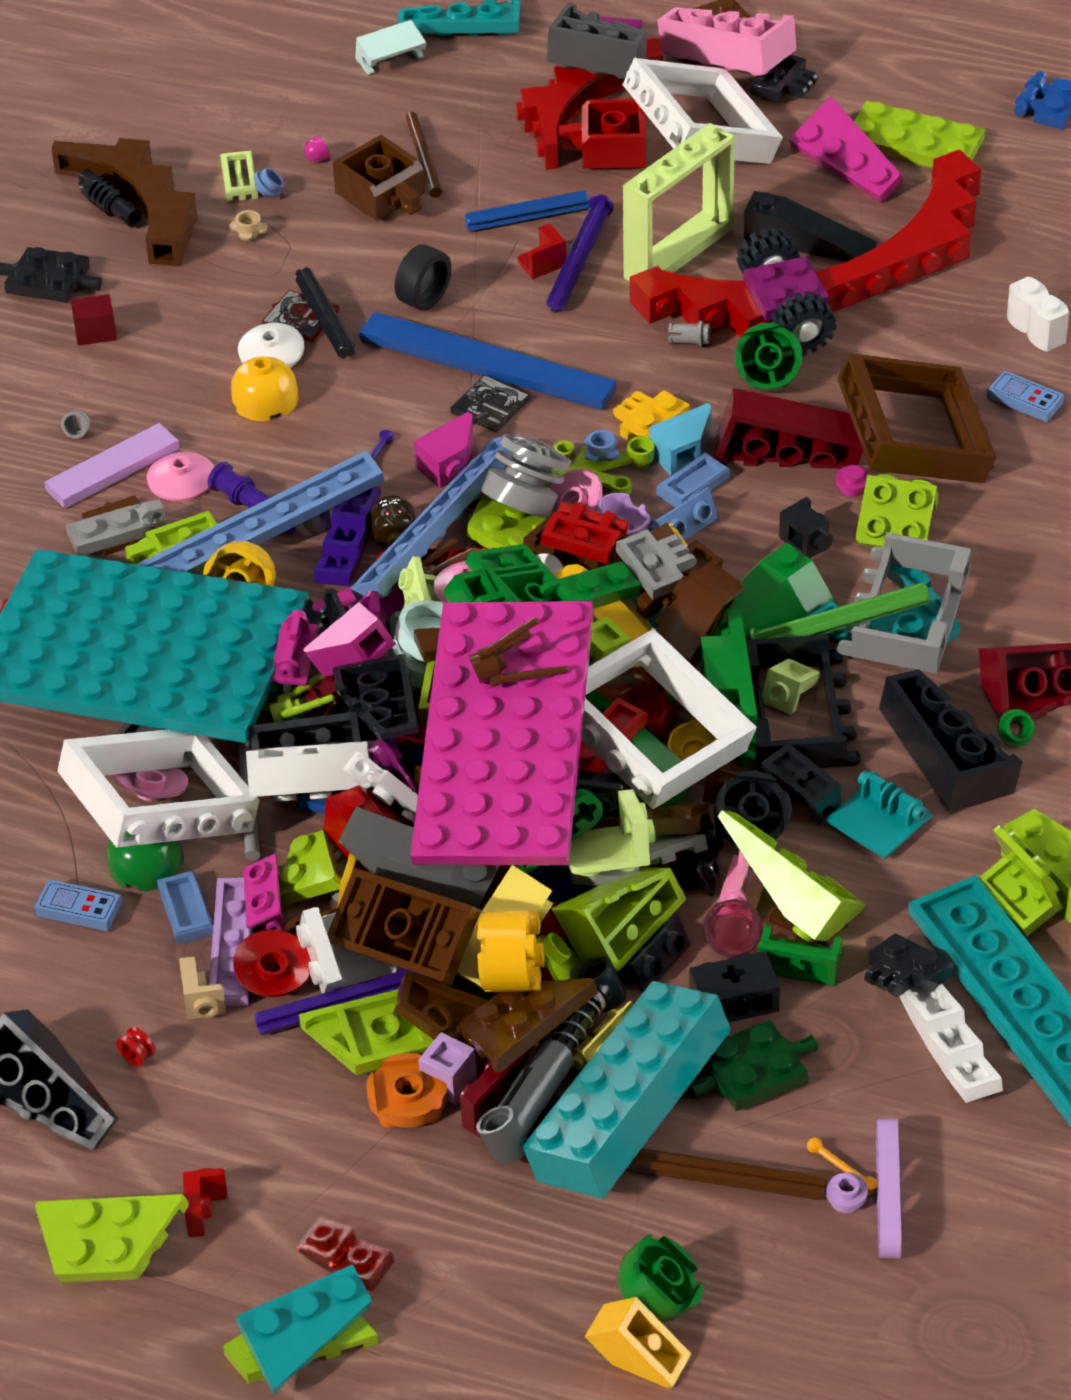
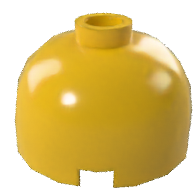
M254 357L243 362L237 368L231 381L232 404L236 406V412L249 420L261 422L271 421V415L281 413V418L288 415L296 407L299 400L294 372L284 361L275 357Z
M232 541L221 546L206 562L203 571L204 576L221 577L273 587L277 577L275 565L269 554L259 545L248 541Z

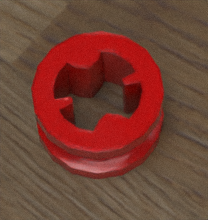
M133 1026L127 1030V1037L121 1036L117 1039L116 1047L128 1063L135 1067H141L146 1061L145 1057H152L156 1052L153 1041L144 1031Z

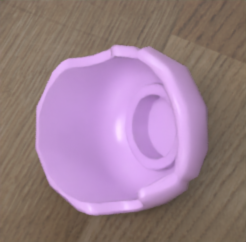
M610 493L599 500L597 512L604 514L605 511L616 513L617 518L629 521L627 535L632 536L649 529L651 518L646 511L645 505L641 504L640 507L634 506L629 494Z

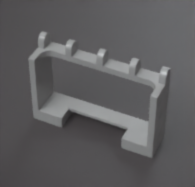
M886 532L884 548L873 547L869 555L873 561L880 562L878 570L867 568L862 575L864 582L873 584L870 594L857 593L853 603L880 595L891 564L949 576L937 619L932 621L926 640L868 629L871 620L846 627L845 629L852 633V641H839L837 651L845 656L915 670L920 669L921 671L937 674L969 576L971 548Z

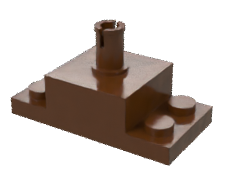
M354 868L327 935L330 944L358 953L382 965L403 972L408 971L452 986L481 910L456 900Z

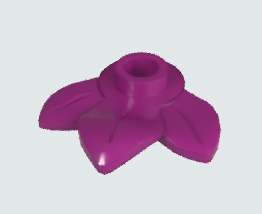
M379 738L374 741L375 745L368 749L374 763L383 770H388L397 779L400 778L412 792L418 795V786L399 763L403 757L397 746L391 740L385 742Z

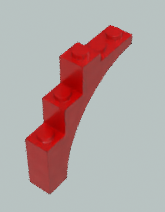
M659 37L647 38L646 59L663 61ZM553 66V79L548 80V86L520 89L521 101L515 102L517 121H523L525 133L532 132L533 138H538L536 139L537 157H543L546 170L558 169V125L570 124L582 112V105L589 99H602L617 91L626 89L623 86L625 79H620L616 75L607 73L594 74L588 72L587 69L576 67L563 68Z

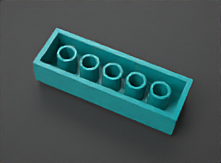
M655 981L650 983L522 1146L537 1182L604 1199L731 1031L718 995Z

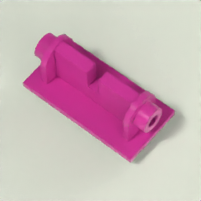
M294 610L292 614L288 615L286 622L282 621L273 665L276 667L271 683L306 686L311 660L302 649L316 639L318 625L309 624L304 611Z
M274 853L243 868L246 923L248 929L260 924L265 930L281 931L285 925V918L281 912L279 885L281 873L278 871L277 854Z

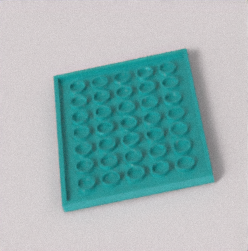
M36 549L0 613V702L246 743L250 736L249 726L255 725L274 684L271 683L276 667L273 665L282 621L286 622L288 615L292 614L294 610L304 611V600L307 596H310V592Z

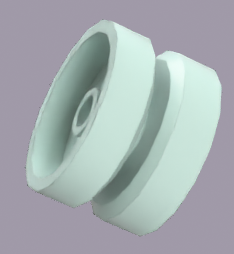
M424 600L413 602L402 609L393 639L396 644L390 649L388 655L394 656L406 653L412 686L420 689L423 686L427 663L424 662L414 642V630L440 628L443 602Z

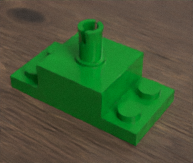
M526 544L469 552L465 564L472 571L483 568L496 591L507 589L514 602L562 601L558 595L545 598L540 593V587L544 583L556 580L557 578Z
M741 608L726 609V624L719 625V636H705L700 639V673L757 727V710ZM666 690L667 703L678 702ZM756 731L747 751L738 756L740 767L755 766Z

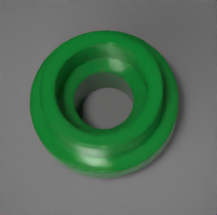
M1009 710L998 721V735L1009 746H1023L1034 735V722L1031 716L1023 710ZM1012 722H1016L1019 725V733L1017 735L1012 734L1010 731V724Z

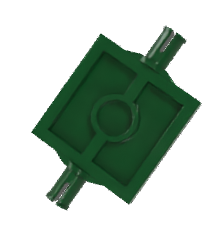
M771 1020L727 1036L704 1065L709 1072V1076L692 1082L689 1085V1091L694 1099L717 1091L729 1100L737 1112L807 1084L808 1071L798 1057L817 1051V1041L810 1034L791 1043L782 1037Z

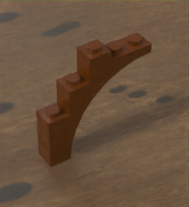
M118 138L116 146L54 141L51 150L55 174L78 177V173L89 169L108 179L127 195V199L142 211V215L148 225L146 246L149 264L181 266L197 220L195 193L175 191L172 166L152 165L149 140Z

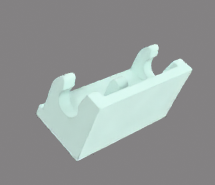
M412 20L357 37L355 59L360 63L364 71L370 75L374 73L372 66L376 65L378 61L408 51H412L416 58L424 57L421 50L426 48V41Z

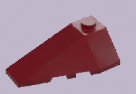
M1071 643L979 649L981 687L999 719L1005 712L1013 709L1023 710L1032 719H1038L1047 715L1052 710L1071 704Z

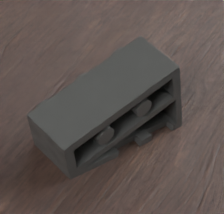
M568 2L548 28L547 62L556 63L563 68L576 67L587 69L588 72L594 74L607 73L616 75L620 79H625L634 58L646 59V31L618 20H614L613 24L600 20L599 13L591 11L587 15L577 11L576 4Z

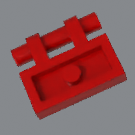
M561 502L558 513H553L541 534V545L608 564L616 551V542L621 540V534L626 535L628 531L629 521L617 518L616 513L605 511L603 514L587 509V505L576 502L572 505Z

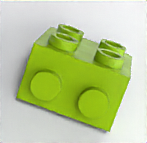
M887 474L867 475L856 531V541L860 545L884 548L886 532L928 540L933 510L937 509L939 499L937 485H932L928 481L918 479L912 481L898 480V478Z
M997 825L992 831L1005 856L982 874L979 879L1016 927L1027 937L1063 908L1056 895L1060 889L1049 876L1051 871L1038 855L1031 858L1025 851L1027 846L1018 834L1013 830L1006 833L1001 826Z

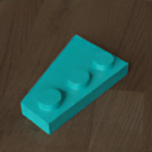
M350 1265L237 1315L236 1323L273 1395H275L285 1386V1382L299 1369H304L331 1340L338 1338L371 1307L372 1299L353 1265Z

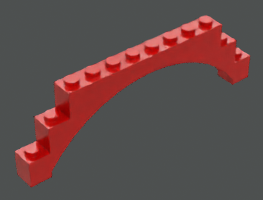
M960 149L933 159L932 189L919 212L904 228L889 240L865 254L845 263L815 271L829 296V307L832 313L970 258L971 232L968 228L975 225L976 200L973 197L978 196L980 192L981 169ZM659 266L629 276L630 303L649 324L679 313L688 324H698L699 320H702L704 324H710L711 330L728 324L741 338L749 328L760 323H771L773 321H765L744 280H716L663 271Z

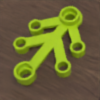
M634 437L628 441L627 451L620 452L617 459L602 462L585 459L587 447L584 446L569 470L552 469L562 475L574 469H588L598 476L602 486L611 489V493H626L630 495L631 480L628 477L614 476L601 471L627 464H632L637 468L649 466L654 459V442L647 437ZM569 441L557 442L554 445L556 451L573 461L575 457L574 445ZM546 482L545 486L550 488L553 483Z

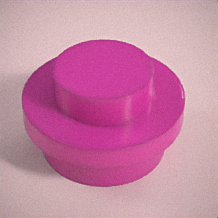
M857 465L845 466L836 473V484L842 494L849 497H857L864 494L867 475H870V473Z

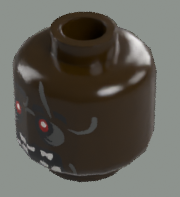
M394 495L379 499L369 514L373 537L376 543L383 547H390L416 519L412 504Z

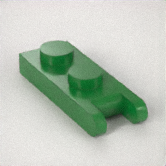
M621 561L546 582L540 587L539 591L545 598L558 595L562 601H592L593 608L639 595L642 584Z

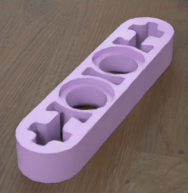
M877 1118L878 1257L900 1259L901 1204L898 1119Z

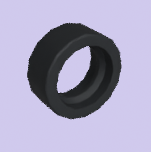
M419 244L410 249L403 258L395 277L394 291L397 299L420 311L429 310L434 307L443 297L450 281L452 268L450 257L444 252L426 244Z

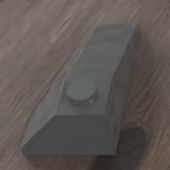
M359 807L355 808L339 839V843L370 873L480 909L500 865H413L410 853L414 827Z

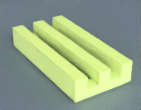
M252 151L220 154L227 202L233 201V196H239V200H246L245 195L251 194L252 199H257L258 190L255 187ZM242 159H246L250 182V185L244 186L240 164ZM228 161H234L237 187H231Z

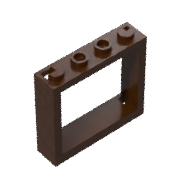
M849 353L837 380L870 471L976 483L985 482L990 470L995 467L996 451L992 447L987 429L984 427L978 406L975 404L961 367ZM875 390L942 398L961 449L893 441Z

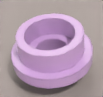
M840 1173L833 1176L827 1183L826 1197L832 1207L839 1212H855L867 1200V1184L858 1175ZM844 1189H848V1190H852V1191L846 1192V1191H843V1190H844Z

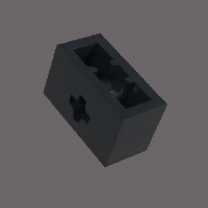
M766 951L743 954L717 962H706L689 968V989L718 995L728 1023L779 1012L780 985Z

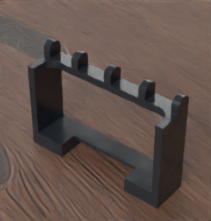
M829 634L746 639L757 710L756 770L764 772L761 768V762L787 743L819 768L858 765L861 762L860 753L854 750L847 751V742L853 741L856 738V730L852 726H841L839 715L851 712V702L847 699L836 700L834 689L842 688L847 684L846 675L844 673H832L830 666L841 663L843 656L837 649H829ZM787 659L794 660L805 666L821 665L833 737L771 741L768 719H765L759 669H769Z

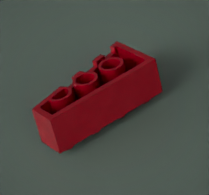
M737 388L732 389L715 436L714 459L723 465H726V461H743V466H758V462H779V467H792V465L797 463H809L811 468L841 469L849 465L858 466L863 454V449L850 413Z

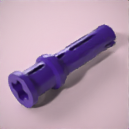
M221 462L216 465L208 477L209 488L213 491H222L228 495L230 502L234 505H246L248 508H251L270 498L255 488L252 478L240 476L233 471L232 465L227 462ZM291 528L285 531L284 533L290 535L294 533L296 529Z

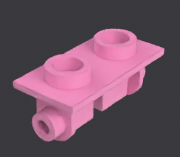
M739 851V855H733L715 914L753 922L764 885L741 851Z

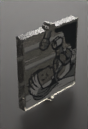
M483 375L450 407V412L457 416L469 412L473 416V425L477 424L497 433L530 400V394L510 386L509 382L502 383Z

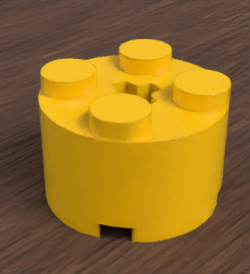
M539 910L480 913L477 939H481V953H477L482 990H485V992H519L541 989L540 967H544L543 943H537L535 935L540 934Z

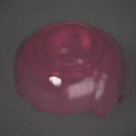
M738 899L716 903L703 921L705 942L714 953L728 959L751 953L758 945L763 933L760 914L750 903Z

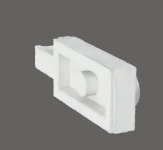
M355 752L343 771L354 783L370 784L374 788L372 794L378 800L389 806L392 803L402 810L400 817L414 827L418 795L412 792L409 787L388 770L380 768L362 752Z

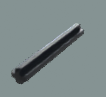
M308 267L303 270L298 269L295 272L297 276L295 281L337 355L343 359L347 356L352 357L355 353V345L313 271Z

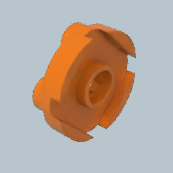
M401 1053L390 1056L381 1062V1068L374 1075L373 1071L369 1075L366 1085L368 1104L383 1127H417L426 1123H435L442 1117L443 1108L448 1101L447 1084L419 1070L418 1060L422 1055ZM406 1085L411 1086V1089L416 1091L410 1095L400 1094L403 1091V1086Z

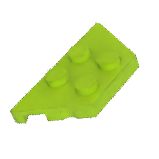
M483 493L468 524L467 537L490 549L523 544V538L546 518L519 511Z
M399 989L299 1014L301 1029L355 1075L378 1070L381 1068L383 1060L396 1054L416 1053L423 1055L434 1041V1039L394 1012Z
M183 1194L36 1201L35 1209L54 1274L62 1283L132 1280L140 1278L149 1265L152 1254L160 1249L169 1236L165 1229L177 1212L184 1214L188 1208L189 1201Z

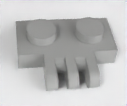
M647 529L616 542V552L639 580L652 600L673 592L677 583L683 577L681 572L694 567L697 563V559L693 554H689V549L685 544H682V540L677 534L657 541Z

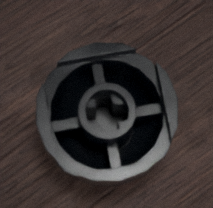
M757 770L742 771L729 779L717 793L713 808L715 825L722 837L732 845L737 846L718 818L722 810L737 813L775 839V841L789 825L792 814L790 796L786 790L783 791L781 786L776 783L777 780L773 776Z

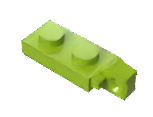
M206 511L145 532V538L138 543L125 547L126 562L136 565L218 523L212 514Z

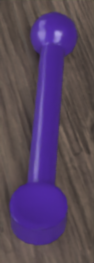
M383 430L379 433V442L370 454L373 460H375L385 444L393 441V433L390 430Z

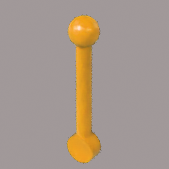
M819 1138L809 1139L807 1142L809 1152L813 1154L819 1153L845 1173L858 1175L867 1184L868 1195L876 1193L878 1181L874 1177H864L824 1148Z

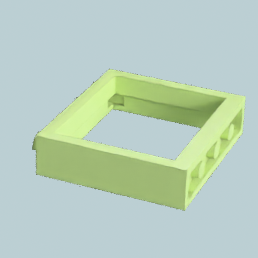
M709 123L623 185L624 279L629 281V276L655 266H659L663 271L674 273L733 229L734 135ZM703 165L702 211L652 247V201Z

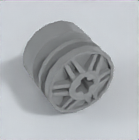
M503 434L500 443L512 452L497 450L495 457L507 465V469L490 468L482 486V492L494 500L519 511L548 518L551 515L558 495L552 489L545 486L546 482L564 483L565 477L552 468L567 471L572 461L557 452L552 446L536 439Z

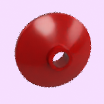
M263 930L249 935L238 945L233 957V970L240 984L250 992L264 997H282L296 992L307 982L310 976L308 962H311L307 948L301 947L298 937L285 931ZM269 969H274V970H277V971H275V972H270V971H267V970H269Z

